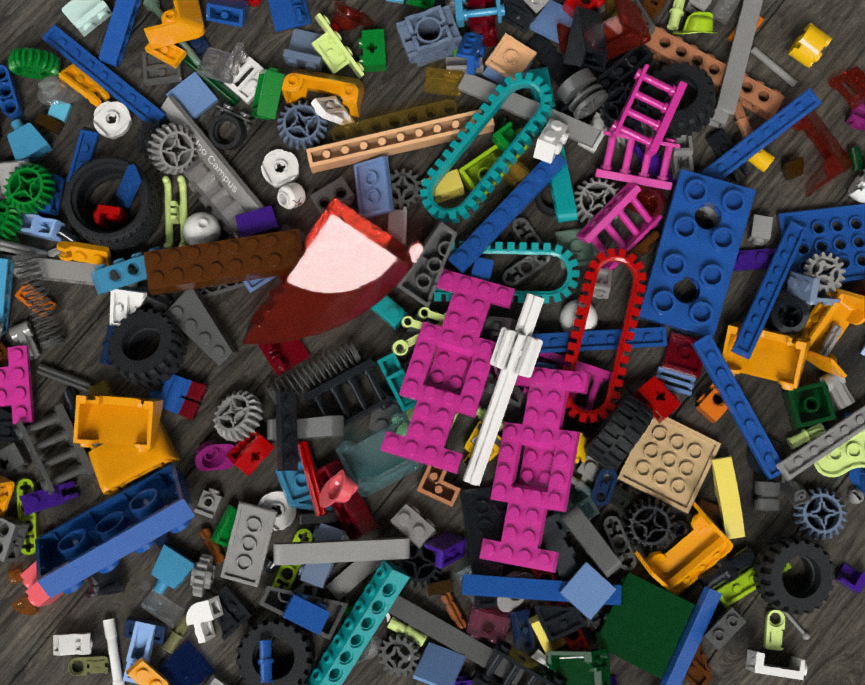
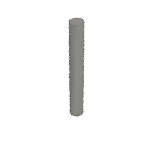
M756 46L751 50L754 56L791 87L797 84L798 81Z

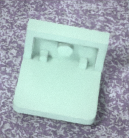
M71 0L62 8V12L84 37L112 15L111 10L103 0Z

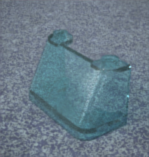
M405 412L393 415L389 422V427L358 444L345 441L340 444L339 448L335 449L348 477L352 478L354 483L358 485L356 491L362 497L370 496L425 466V464L380 450L386 431L406 436L410 420Z

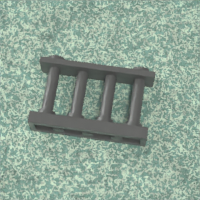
M62 403L54 407L52 416L24 427L20 420L17 422V428L15 429L18 439H23L42 479L40 484L43 491H47L49 496L54 494L55 489L53 486L78 475H84L87 480L95 474L84 447H80V443H73L74 427ZM53 423H59L62 429L59 434L32 444L28 434ZM62 440L68 441L70 445L69 450L41 462L36 451ZM71 457L76 458L78 462L76 468L49 479L45 471L46 468Z

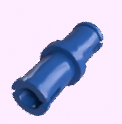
M272 640L259 641L260 659L258 664H260V683L273 682L272 663H274V659H272Z

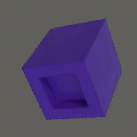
M842 564L835 576V581L853 593H860L865 585V573L857 572L847 564Z

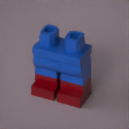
M172 374L169 380H163L162 384H160L164 386L161 393L155 390L150 392L148 398L163 400V409L195 421L201 405L184 399L183 396L202 403L208 387Z

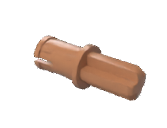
M738 101L734 113L736 118L735 124L738 125L744 139L753 130L748 120L749 116H746L741 102Z

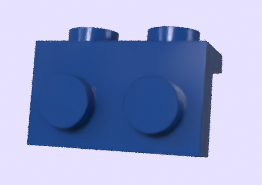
M473 32L465 33L456 52V57L467 58V74L469 75L475 74L476 69L481 66V57L484 58L486 46H483V35Z

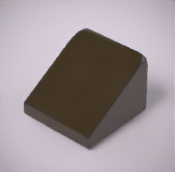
M803 157L784 163L781 171L785 180H790L803 174Z

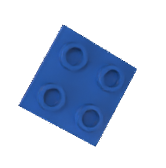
M268 0L276 32L311 24L306 0Z

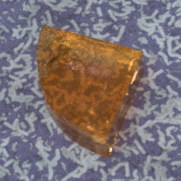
M28 596L11 604L15 611L24 615L39 613L37 607L28 600Z

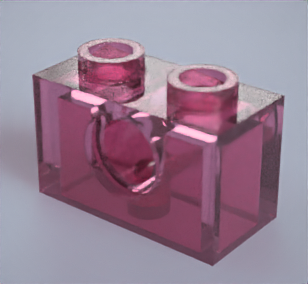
M472 606L466 633H470V637L481 639V636L489 638V641L496 643L498 638L505 641L511 620L510 615L487 609H476L475 606ZM489 621L494 626L491 630H485L482 627L483 623Z

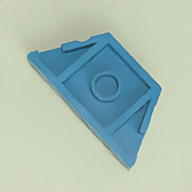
M298 450V471H277L276 469L275 472L289 507L314 510ZM313 460V463H314V466H315V470L318 471V470H317V467H316V465H315V462H314V460ZM331 505L326 507L327 512L333 510Z

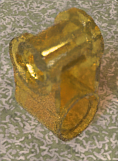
M518 160L509 168V172L503 178L509 185L516 188L531 171Z

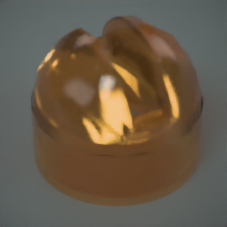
M13 568L8 570L11 585L22 581L23 578L20 575L23 572L20 569Z

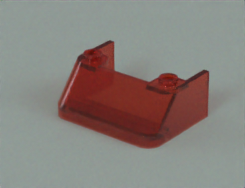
M616 0L618 14L603 21L608 50L606 61L651 40L650 30L636 3L630 0ZM558 23L556 25L560 52L565 54L571 28Z
M814 110L791 127L795 131L803 130L825 159L823 170L828 178L814 186L806 194L807 197H810L847 172L851 167V159Z

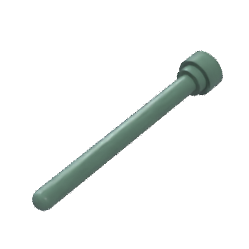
M144 0L143 5L146 9L154 12L161 20L164 12L160 9V1ZM186 41L180 42L179 45L186 51V54L193 63L199 66L201 59Z

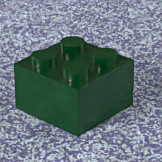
M825 381L798 387L797 389L794 388L782 393L792 430L836 419Z

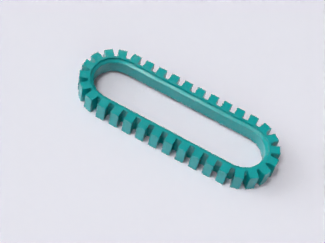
M522 72L515 73V81L510 76L505 78L506 87L498 84L495 88L498 96L496 97L491 93L487 98L490 106L486 103L480 106L483 115L476 112L472 116L475 125L468 121L464 126L468 133L466 134L462 130L459 132L457 137L461 142L458 143L453 140L450 143L453 152L451 153L446 149L442 153L445 161L443 162L438 158L434 163L438 170L435 171L433 168L428 170L427 174L431 179L423 178L421 185L424 189H420V197L423 199L422 203L432 217L436 220L439 219L443 223H448L450 219L453 224L460 222L459 215L464 220L471 217L467 210L471 209L474 212L478 210L479 205L476 200L478 199L483 203L487 199L484 190L490 194L495 188L491 182L494 181L496 184H499L502 180L499 172H502L504 175L509 172L510 169L506 163L508 162L513 166L518 161L514 153L521 157L525 152L522 144L529 147L533 142L529 135L531 134L536 138L540 134L537 125L544 129L548 123L546 117L551 118L553 114L554 99L548 84H545L543 78L540 76L535 78L534 73L526 72L525 79ZM522 88L536 91L541 98L537 112L464 202L452 209L437 205L434 196L438 184L510 95Z
M455 241L453 243L450 253H454L458 249L454 248ZM459 241V247H460L465 241ZM495 242V249H491L490 244L482 253L551 255L563 261L566 266L567 275L561 287L553 291H515L514 296H517V303H524L527 293L541 296L544 299L543 303H549V296H552L553 302L562 301L560 293L565 298L572 293L568 286L575 289L578 282L572 280V277H580V270H572L573 267L578 266L576 258L569 261L568 259L573 254L568 249L561 254L563 246L555 244L552 251L551 243H542V250H539V243H530V250H527V242H519L518 249H515V242H507V249H503V242ZM419 246L413 250L415 254L420 249ZM409 255L407 259L408 263L411 262L413 256ZM440 289L435 290L434 301H441V294H446V301H451L453 293Z

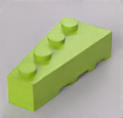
M522 128L516 130L515 133L518 135ZM522 144V146H523V148H524V150H525V152H526L529 147H527L526 145ZM496 145L459 169V176L470 192H472L503 154ZM514 153V155L516 156L517 160H519V159H520V156H519L518 154ZM507 162L506 164L508 165L509 169H511L512 165ZM499 172L500 176L503 178L504 174L502 172ZM492 181L491 183H492L493 186L495 187V186H496V183H495L494 181Z

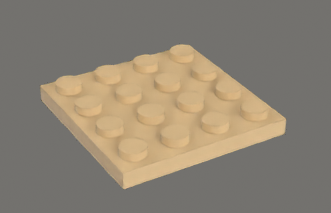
M668 417L660 424L653 418L645 433L629 452L619 472L618 480L688 514L711 467V459L715 458L721 443Z

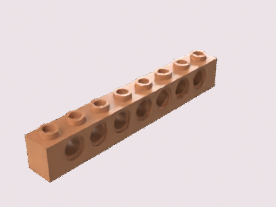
M655 26L654 33L643 42L654 54L653 58L668 66L675 62H678V64L689 62V65L692 66L694 64L693 60L700 63V70L704 69L708 76H711L715 92L719 93L727 63L720 62L712 54L700 51L695 45L685 43L682 38L667 33L664 28ZM660 43H665L668 47L664 48ZM676 52H682L684 56L680 57ZM709 69L715 70L717 74H711ZM745 73L738 101L746 109L769 120L776 114L785 96L780 91L766 87L763 82L754 80ZM742 87L748 88L749 92H744ZM758 96H763L766 101H761Z

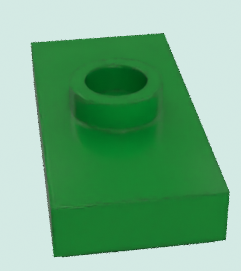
M228 504L210 539L211 541L228 548L238 508Z

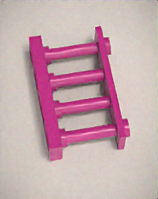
M645 64L641 69L638 68L634 75L636 81L618 121L614 120L610 128L613 131L610 137L614 139L620 132L645 144L647 148L645 154L652 157L660 147L687 83L680 81L676 85L671 86L646 74L649 65ZM642 81L667 92L670 96L668 103H663L638 91ZM634 98L661 110L660 112L663 113L661 119H652L630 108ZM628 115L653 127V130H655L653 136L648 138L623 126L626 116Z
M608 128V131L603 132L609 138L604 163L601 165V168H596V177L671 190L672 182L668 181L667 177L673 147L680 148V144H676L675 139L665 138V141L661 142L660 145L665 146L660 175L657 176V179L649 178L650 174H648L651 157L645 153L641 172H638V175L630 174L631 171L629 169L635 140L621 133L616 137L628 139L623 165L619 172L612 171L611 162L616 137L614 139L610 137L613 132L610 128Z
M627 183L583 227L576 237L588 244L592 242L596 249L605 255L607 249L598 239V234L605 229L618 245L615 249V254H617L618 249L627 250V254L651 229L658 225V222L663 217L652 212L649 214L637 198V194L641 191L640 187L637 184ZM629 202L632 203L644 219L637 227L624 212V207ZM617 215L631 232L624 240L611 225V221ZM619 262L604 264L602 268L611 271L619 265Z
M542 353L537 358V362L556 364V370H561L562 366L569 367L570 365L563 362L564 356L556 353ZM577 361L574 372L590 374L593 383L585 408L576 406L584 411H592L600 384L603 381L607 382L609 380L611 372ZM527 388L523 389L525 398L528 397L529 389ZM570 392L571 399L574 403L577 393Z

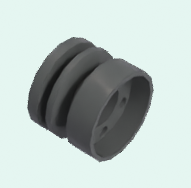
M588 68L582 69L570 76L557 90V95L565 104L571 103L569 110L573 112V116L577 120L597 110L609 95L606 90H602L603 86L601 84H595L597 78Z

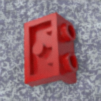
M98 205L97 210L94 211L93 220L96 225L108 231L110 220L111 223L122 224V222H129L130 215L121 207Z

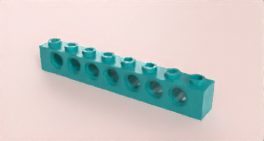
M383 560L305 685L343 684L410 578L400 567Z

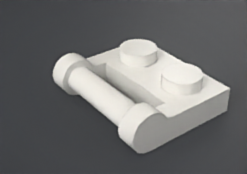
M248 56L241 68L229 80L227 79L224 84L249 105L254 100L259 72L265 69ZM250 68H253V71L237 87L235 84Z

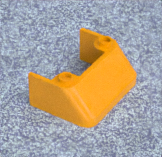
M173 0L175 8L169 9L162 14V24L144 28L152 49L197 39L204 35L205 26L199 0Z
M836 288V291L832 293L829 290L827 295L840 298V303H833V306H828L817 302V305L809 314L807 324L795 335L811 339L806 360L822 371L846 378L847 375L837 364V358L834 354L829 353V356L826 357L818 354V351L834 324L842 327V332L838 337L839 340L849 324L860 325L865 322V296Z
M696 502L692 504L699 512L691 521V526L694 530L667 553L663 554L661 551H654L647 558L643 557L638 551L634 553L648 573L674 595L682 593L700 575L713 567L733 548V543Z

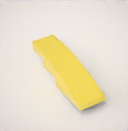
M731 456L711 459L715 496L718 498L723 533L728 539L745 537L741 503Z

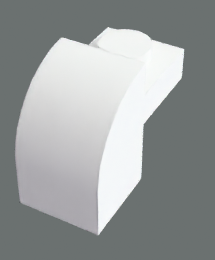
M219 595L195 603L187 612L186 623L187 625L194 624L195 635L199 643L216 637L212 620L224 615Z
M91 633L53 635V655H87L91 653L93 645Z

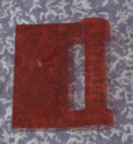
M858 66L829 81V86L832 89H836L842 95L851 109H855L865 102V73ZM842 83H845L857 96L853 97Z

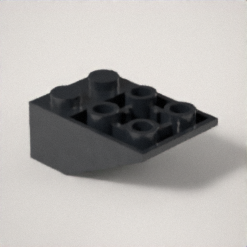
M576 6L563 63L604 72L608 50L602 15L599 12Z

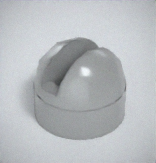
M857 488L851 489L847 493V499L852 504H860L864 500V493Z

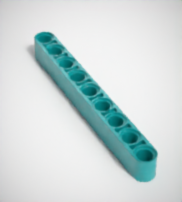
M548 68L529 69L528 72L534 73L535 78L540 76L544 79L553 96ZM531 89L533 101L540 103V95ZM555 101L554 107H552V109L556 110ZM538 125L541 134L544 129ZM563 145V146H562V149H561V152H560L559 155H560L564 160H566V155H565V150H564V145ZM566 164L549 182L558 223L577 220V209L568 165Z

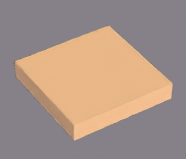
M505 33L486 60L485 65L505 78L510 76L515 81V73L522 72L523 75L537 52Z

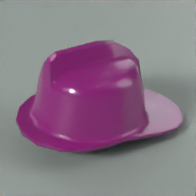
M216 441L204 442L199 448H196L195 464L197 468L201 471L225 470L235 466L226 457L235 445L219 444Z

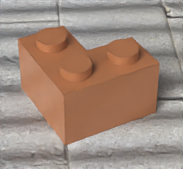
M427 466L417 492L453 507L460 488L443 481L447 471Z

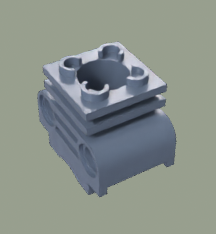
M438 5L424 12L407 16L404 21L396 23V29L408 61L411 64L417 63L418 68L445 59V57L453 56V50L457 49L462 41L449 5L444 7ZM425 35L437 37L430 41L422 39Z

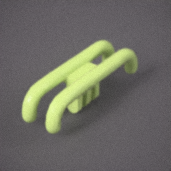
M182 175L177 177L180 192L179 205L177 201H172L170 178L164 176L162 178L165 192L166 242L164 243V248L173 247V224H180L181 242L179 247L188 246L183 238V226L188 218L186 180Z

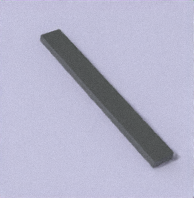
M398 595L388 611L393 616L454 651L465 655L468 659L486 669L496 655L489 646ZM503 658L494 674L505 679L514 664ZM523 669L519 670L512 684L517 685L524 672Z

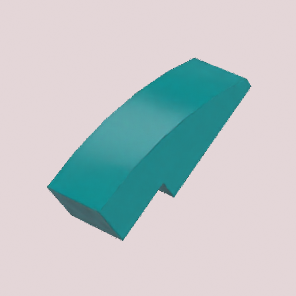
M391 353L377 360L402 411L405 412L415 407L416 400L399 395L406 374L396 355Z

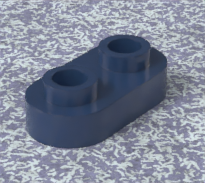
M603 468L597 474L590 494L591 501L597 506H604L611 499L618 479L617 473L613 469L607 470ZM605 474L610 476V480L608 482L604 481L603 476ZM598 493L603 494L602 500L597 499Z

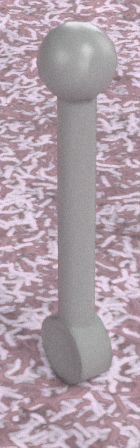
M781 611L800 631L803 639L808 640L810 634L805 632L789 613Z

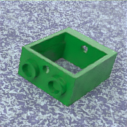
M269 67V69L259 72L251 109L252 117L268 121L275 119L285 75L279 73V69Z

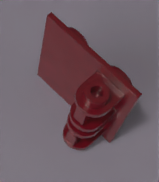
M291 324L271 337L263 338L262 342L258 344L277 377L310 357Z

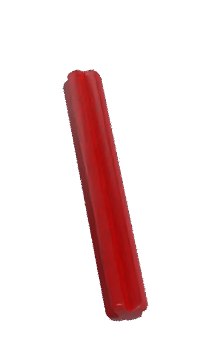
M302 441L297 444L315 514L317 517L326 515L327 511L326 508H322L319 504L321 488L307 441Z

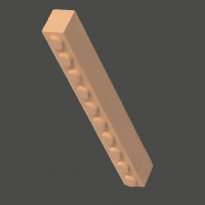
M480 109L309 148L306 151L312 173L364 162L384 155L390 156L459 140L457 135L461 130L466 134L468 133L464 127L468 121L475 125L472 116L476 112L480 115H483ZM493 117L479 135L494 132L495 123Z

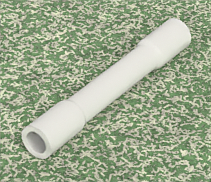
M115 618L103 620L113 678L112 685H125L117 643Z

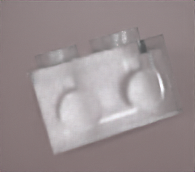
M237 41L232 53L212 47L207 48L197 68V74L232 84L235 76L239 74L241 64L244 63L246 58L244 43Z

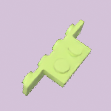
M318 13L315 19L325 34L312 42L311 45L332 74H335L348 64L360 79L364 76V68L358 61L355 62L352 58L353 53L349 47H344L341 43L342 38L337 31L333 32L329 26L330 21L328 18Z

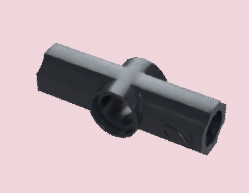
M745 547L731 557H723L712 569L698 577L702 588L704 589L707 586L715 589L724 582L729 583L735 580L743 570L757 562L755 554L751 549Z

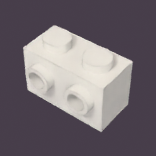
M550 118L537 139L533 157L551 164L555 156L560 154L563 144L567 142L569 133H566L568 125Z

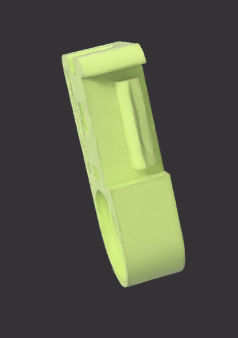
M772 609L765 615L763 643L765 649L779 651L784 649L781 646L782 630H785V616L780 610ZM771 614H779L780 621L778 624L771 623Z

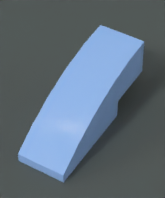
M22 213L24 224L20 226L21 231H18V233L57 242L62 240L56 235L62 226L66 227V224L56 219Z
M139 621L135 622L126 658L127 664L123 681L136 683L127 675L126 670L141 657L150 664L156 625Z

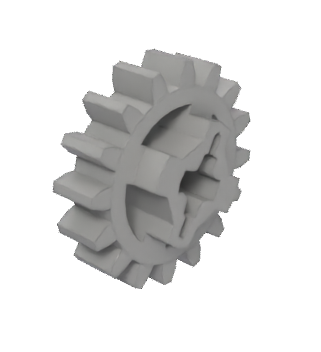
M821 252L819 256L814 254L812 259L809 258L806 261L808 265L803 266V269L807 271L803 274L820 278L818 293L823 290V294H827L829 290L832 293L836 291V288L841 287L842 284L840 282L845 280L842 274L846 270L841 269L844 263L837 262L838 256L833 259L832 253H829L827 256H825L824 252ZM830 271L827 274L818 276L821 272Z
M202 554L200 561L196 562L192 569L190 585L193 588V596L202 598L206 594V589L211 588L216 566L212 564L214 560L213 555Z

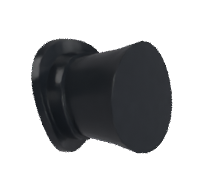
M797 297L781 298L774 303L765 326L768 329L781 331L785 334L797 333L808 322L809 308L803 300Z
M118 565L108 573L101 574L98 571L87 578L90 584V591L86 592V598L117 594L125 591V585L118 580Z

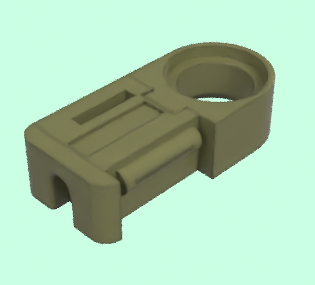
M108 655L76 657L69 662L68 670L74 676H85L93 673L108 674L110 672V658ZM75 661L83 663V670L81 672L74 670L73 664Z

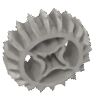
M169 123L168 125H162V129L157 128V134H151L154 139L153 141H148L151 147L147 150L152 152L148 157L153 160L151 164L157 166V170L175 175L177 172L183 173V169H189V163H194L192 157H197L194 153V150L198 149L194 146L197 141L192 138L194 134L188 132L189 129L187 127H183L181 124ZM178 136H179L180 139L182 140V144H183V145L180 144V141H179V139H178ZM162 152L165 153L168 163L165 161Z
M598 177L596 182L593 178H590L589 183L584 180L583 186H577L578 191H574L573 194L576 197L574 198L576 209L579 210L577 211V217L582 216L581 223L585 220L589 222L595 216L593 213L600 211L607 204L605 201L607 195L612 199L619 192V188L613 189L614 182L608 185V179L601 182V178ZM594 189L602 190V192L598 194L589 191ZM583 196L586 197V200L589 202L590 206L588 210H586L583 206ZM602 197L600 204L598 203L593 207L594 202L600 200V198Z
M239 390L238 392L233 391L232 395L227 394V398L221 400L222 404L217 406L218 411L214 413L216 416L213 419L215 422L214 428H216L220 436L228 441H244L245 437L250 438V433H256L255 428L260 426L259 421L263 419L261 416L264 412L262 410L263 405L255 395L247 391Z

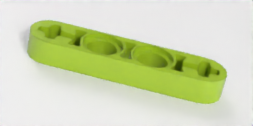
M22 479L17 484L18 519L25 523L27 521L33 523V530L27 532L26 535L34 534V538L30 537V543L34 544V548H31L30 552L29 549L25 548V545L29 544V538H25L21 552L25 555H33L36 553L35 539L39 537L38 512L25 515L20 496L27 494L26 490L22 489L23 486H26V482L28 485H31V489L27 491L28 494L37 491V485L31 479Z
M300 529L292 542H301L299 535L305 532L308 533L309 541H313V534L308 529ZM302 564L281 565L272 587L280 588L282 584L278 583L280 579L285 583H289V586L284 585L283 589L290 591ZM286 568H290L293 571V577L289 580L282 576V572Z

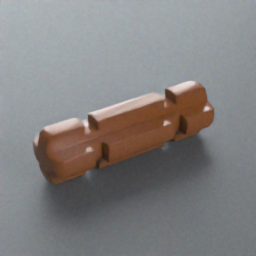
M204 528L200 531L202 539H205L204 543L211 555L214 556L215 563H223L225 560L224 553H221L218 543L210 540L212 537L210 528Z
M450 592L445 593L441 596L443 604H446L445 608L452 621H455V627L461 630L467 626V622L464 618L462 619L461 616L463 615L457 603L453 602L452 594Z

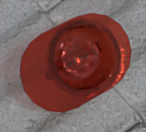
M341 2L334 3L336 10L331 23L338 25L341 30L351 31L359 25L373 26V20L365 13L348 7Z
M638 185L641 189L637 194L638 200L652 217L660 215L667 197H664L663 192L659 188ZM631 202L626 205L630 211L639 213Z

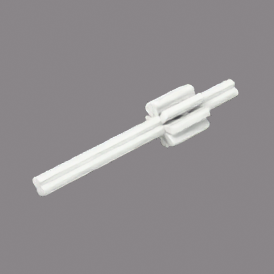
M527 293L515 330L506 327L501 329L490 360V364L500 368L501 371L463 477V481L469 482L472 485L477 486L481 483L517 376L531 377L543 341L533 337L532 333L544 299Z

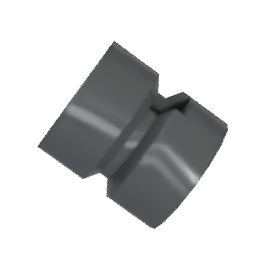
M755 482L754 493L757 494V497L754 498L753 509L780 511V500L777 499V496L780 495L781 484Z

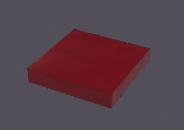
M671 331L661 368L698 379L703 364L692 346V343L698 339Z

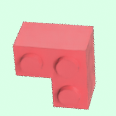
M36 562L20 575L23 578V584L28 588L25 591L28 594V600L34 606L41 607L52 604L63 594L61 592L50 599L37 582Z

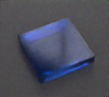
M187 641L158 668L172 685H200L215 671L190 641Z

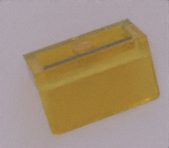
M426 67L424 92L461 97V91L458 90V86L463 78V71Z

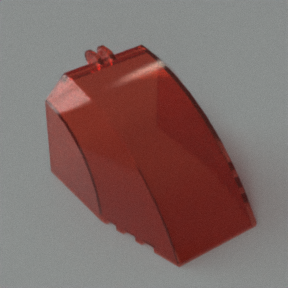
M334 196L303 241L302 258L291 274L279 277L282 280L277 290L273 288L268 294L272 298L266 306L261 304L249 322L242 342L244 344H275L298 340L324 333L353 320L380 302L401 282L413 267V263L421 255L423 250L422 243L415 240L407 249L392 235Z

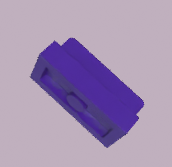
M271 206L235 216L240 238L278 230Z
M446 531L425 542L424 547L436 552L435 567L442 569L464 557L466 538Z

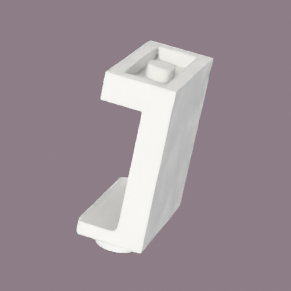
M747 649L746 670L803 680L807 674L805 659L791 656L789 667L764 664L765 653Z

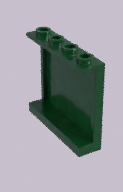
M628 573L627 576H623L620 585H622L621 605H613L611 611L606 612L602 621L605 624L602 630L599 629L594 637L595 645L663 679L696 605Z

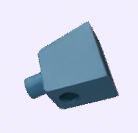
M21 119L11 122L10 125L14 131L9 133L7 138L15 160L30 159V162H33L53 150L31 123L24 125Z
M164 544L151 572V575L158 579L152 589L163 595L168 586L177 589L190 576L196 562L170 545Z

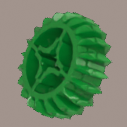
M33 47L13 49L8 57L11 72L22 77L49 80L56 78L60 72V59L52 52H47L46 50L34 49Z
M21 163V168L15 167V172H9L11 177L10 179L5 178L8 184L3 186L7 189L3 194L8 197L6 201L11 204L10 206L20 213L31 215V213L38 214L39 209L44 210L45 204L50 205L48 200L49 198L54 199L51 193L56 191L52 187L56 183L52 180L53 176L49 173L48 169L39 164ZM32 175H37L36 178L28 179ZM28 198H31V199H32V200L27 201V202H22L23 199H28Z
M6 199L0 200V239L12 242V238L17 236L16 233L21 231L20 226L24 224L22 221L24 216L16 209H13Z

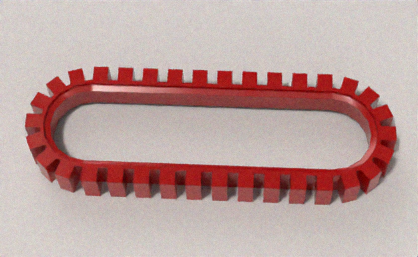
M614 248L607 249L605 255L603 252L599 253L594 257L595 260L592 259L587 266L593 272L586 271L583 276V280L589 281V284L583 283L580 292L587 293V295H579L577 303L584 305V307L578 306L575 309L574 315L580 316L581 319L574 318L571 327L578 328V331L571 330L569 334V339L575 340V343H567L566 350L573 353L572 355H564L563 362L570 364L569 367H561V370L575 371L600 268L610 262H619L625 265L632 275V287L603 403L595 410L584 411L573 403L570 392H568L566 409L568 407L570 409L566 415L573 419L578 414L576 420L578 422L586 423L587 416L589 423L598 422L597 415L601 420L609 416L605 409L613 412L617 406L611 402V399L619 400L621 392L614 391V388H622L624 381L617 379V375L623 377L626 373V368L620 367V364H628L629 357L622 354L623 352H631L632 345L625 343V341L634 340L635 333L629 332L628 329L634 330L637 327L638 321L631 320V317H639L641 309L634 308V305H642L644 297L636 295L645 293L646 285L639 284V282L647 280L646 272H638L644 268L642 262L634 264L633 262L637 256L633 253H630L626 258L627 250L618 249L617 254H615Z

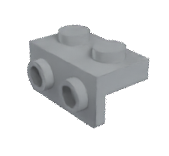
M406 504L390 522L420 549L431 536L433 537L436 534L435 525L429 519L424 520L417 508L414 506L409 507Z

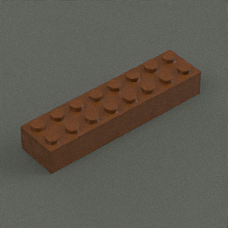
M299 229L143 252L151 295L305 272V261Z

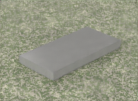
M244 501L239 502L221 578L259 587L278 514L277 510Z

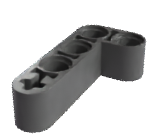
M344 416L297 419V441L344 436ZM276 419L267 420V440L277 441Z
M576 504L560 516L591 557L594 565L606 578L623 566Z

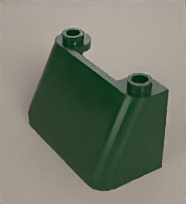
M606 649L547 651V666L550 670L556 671L568 679L566 685H611L609 654Z

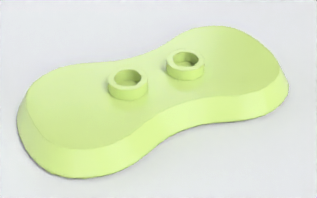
M865 430L814 463L817 471L827 477H838L852 469L865 468Z

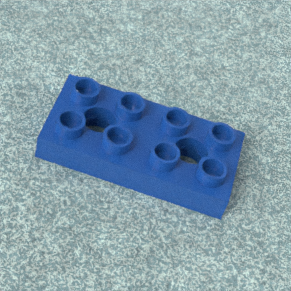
M684 169L678 172L661 230V236L647 278L645 293L642 296L644 297L643 302L639 306V309H641L640 314L637 318L701 337L710 334L714 338L756 190ZM705 206L712 208L718 217L717 225L707 230L699 227L695 221V212ZM684 279L690 280L697 290L696 298L686 303L678 301L673 292L674 284Z
M173 461L35 539L37 582L50 599L61 592L64 594L75 592L82 586L84 579L98 571L101 574L110 572L119 564L121 558L133 551L135 553H143L154 545L156 538L169 531L171 533H178L190 524L191 519L195 517L186 479Z

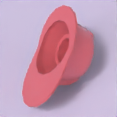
M340 470L323 486L319 497L320 506L326 508L334 502L345 503L349 501L358 489V485L354 483L352 478L345 475L344 470Z

